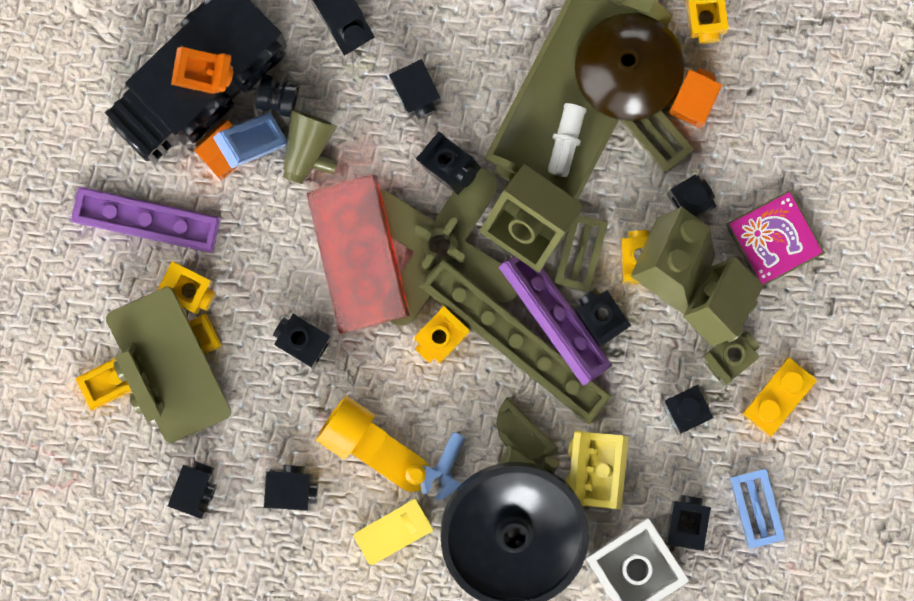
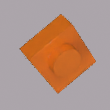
M179 47L176 52L171 85L211 94L224 92L226 87L230 85L233 77V66L230 65L231 55L225 53L215 55L186 47Z

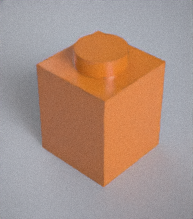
M689 69L669 115L702 129L723 84L716 82L717 77L706 70L697 69L694 72Z

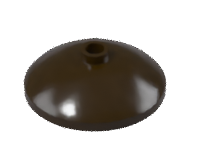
M623 13L602 20L586 34L576 55L575 73L582 95L594 109L616 120L636 121L659 113L674 99L683 80L684 58L677 38L663 23L643 14ZM625 56H633L636 61L632 66L627 67L622 64V59Z

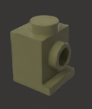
M745 331L732 342L725 341L717 344L700 359L722 386H725L760 358L755 352L760 346ZM730 348H736L740 351L741 357L738 361L734 362L728 358Z

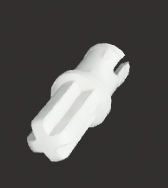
M564 104L558 132L553 134L552 137L555 140L548 172L558 177L568 176L575 148L580 146L581 143L578 137L587 109L579 105Z

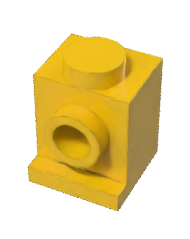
M684 0L690 39L699 38L700 44L721 41L720 35L726 34L729 30L725 0ZM707 13L712 17V22L710 24H703L700 22L699 16Z
M649 230L629 231L628 238L621 239L622 284H641L631 277L637 260L634 258V252L638 249L643 250L650 234Z
M171 261L157 289L159 290L166 286L171 287L181 307L198 315L200 309L207 311L216 295V291L211 289L214 284L211 280ZM192 284L196 288V293L193 297L187 298L183 294L184 287Z
M443 306L414 337V340L418 343L414 350L429 364L434 359L441 364L470 334V330ZM441 330L446 334L444 343L436 344L432 340V335L435 331Z

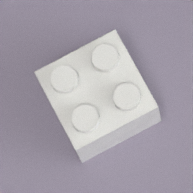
M644 518L585 558L612 601H660L689 582L649 518Z

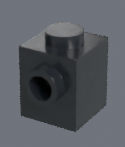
M292 314L289 320L283 317L273 333V336L277 338L274 343L276 347L312 369L315 368L333 339L330 335L295 314Z
M283 465L282 472L266 471L264 508L310 511L311 504H317L319 482H312L313 474H304L305 466Z

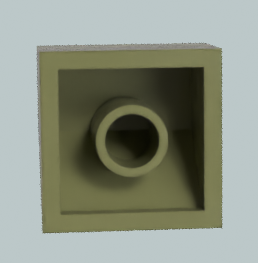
M683 207L657 217L631 277L684 315L715 258L710 227Z

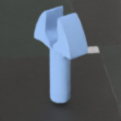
M457 432L451 434L437 466L433 468L422 466L426 472V478L420 484L423 494L429 493L433 480L440 477L441 488L438 490L435 500L446 498L461 484L453 480L451 469L465 440L462 434Z

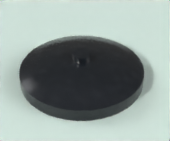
M507 462L489 466L478 471L457 488L443 513L440 542L443 558L451 576L465 592L479 601H548L565 590L582 568L588 550L589 527L580 499L570 485L560 476L535 464Z

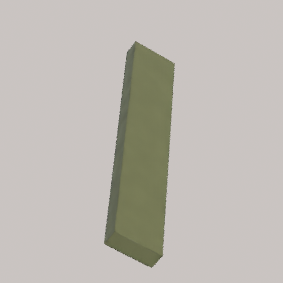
M441 258L419 285L426 293L442 306H445L453 315L587 424L592 422L612 397L611 394L593 380L583 386L557 350L444 258Z

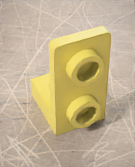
M415 498L354 533V538L369 565H374L431 533L434 529L418 500Z

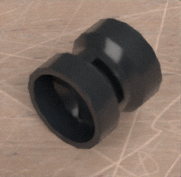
M264 74L258 88L255 109L262 111L276 110L279 115L290 118L291 110H294L296 106L300 83L290 80L283 83L277 81L275 76Z

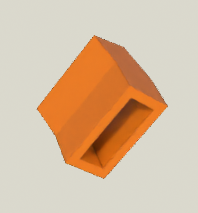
M226 118L192 147L221 181L237 168L232 169L213 139L220 131L233 127Z

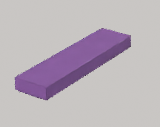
M80 186L71 218L72 223L208 253L214 252L221 218L217 216Z
M515 256L499 266V269L583 386L613 366L543 268L538 273Z

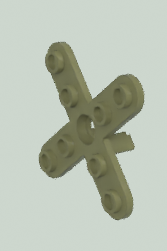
M481 168L477 172L474 181L464 188L459 195L453 192L435 221L385 190H373L363 198L361 213L364 219L372 226L415 252L383 302V313L390 323L397 326H406L417 318L430 297L419 285L441 258H444L499 304L508 303L517 296V292L499 269L501 263L466 242V239L497 191L496 178L489 170ZM437 235L447 237L451 243L447 254L444 256H437L436 253L429 249L431 239Z

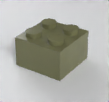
M523 164L503 190L479 232L539 273L558 248L585 205L548 181L541 174Z

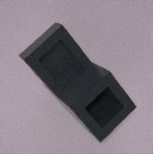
M310 0L344 56L375 38L355 0Z

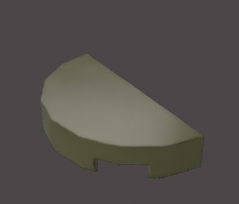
M506 397L499 408L496 421L499 438L506 448L511 446L529 459L546 457L557 450L558 447Z

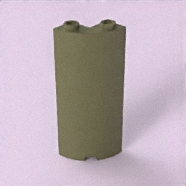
M566 0L484 158L496 166L494 173L505 180L511 181L523 164H525L578 200L619 121L607 117L594 109L580 91L575 73V60L582 40L596 24L614 15L623 13L643 14L660 21L665 26H668L673 15L656 0ZM625 56L622 59V64L629 67L636 60L633 56ZM564 104L579 105L587 109L578 137L581 143L580 146L575 148L568 176L558 177L548 172L555 140L552 137L553 134L558 132Z

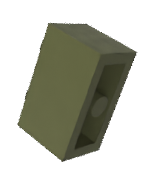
M735 256L710 267L683 317L710 346L725 341L732 342L742 334L744 330L743 324L748 315L756 308V300L764 286Z

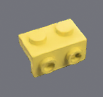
M584 431L574 432V438L570 441L568 450L571 467L570 475L566 478V482L575 491L582 506L622 510L629 436Z

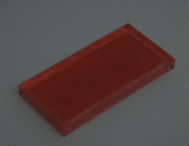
M371 174L306 193L339 334L410 316L377 175Z

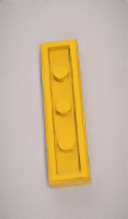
M206 313L189 321L205 355L222 347ZM116 358L75 378L90 411H94L132 392L127 380L122 382L115 371L113 363L117 361Z

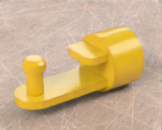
M345 395L328 417L315 440L343 460L349 454H352L405 491H420V484L426 478V472L422 466L429 467L428 463L372 423L375 417L373 412L348 395Z

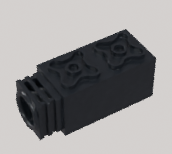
M204 0L181 21L180 25L182 28L125 82L129 89L123 94L121 99L117 100L110 109L104 112L109 117L108 124L143 160L147 162L151 160L156 164L179 141L184 146L189 141L192 144L197 142L217 120L233 107L234 103L232 100L241 91L244 93L249 92L264 74L285 57L284 49L288 46L282 32L250 0ZM186 47L215 55L223 53L231 55L230 65L233 66V77L230 85L226 87L224 92L215 94L171 85L177 48Z

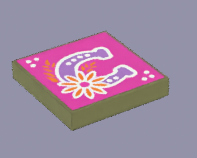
M791 189L725 224L752 275L763 286L825 254Z

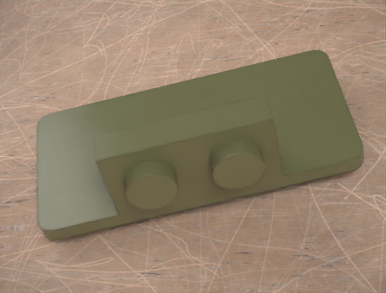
M163 287L118 307L107 314L106 322L119 346V350L115 355L117 361L113 363L115 371L122 382L127 380L132 391L130 400L137 414L143 413L147 422L155 419L165 441L169 443L176 442L230 417L231 407L171 287Z

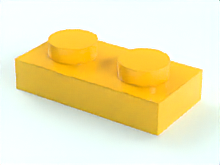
M788 357L743 411L742 415L769 437H772L817 380Z

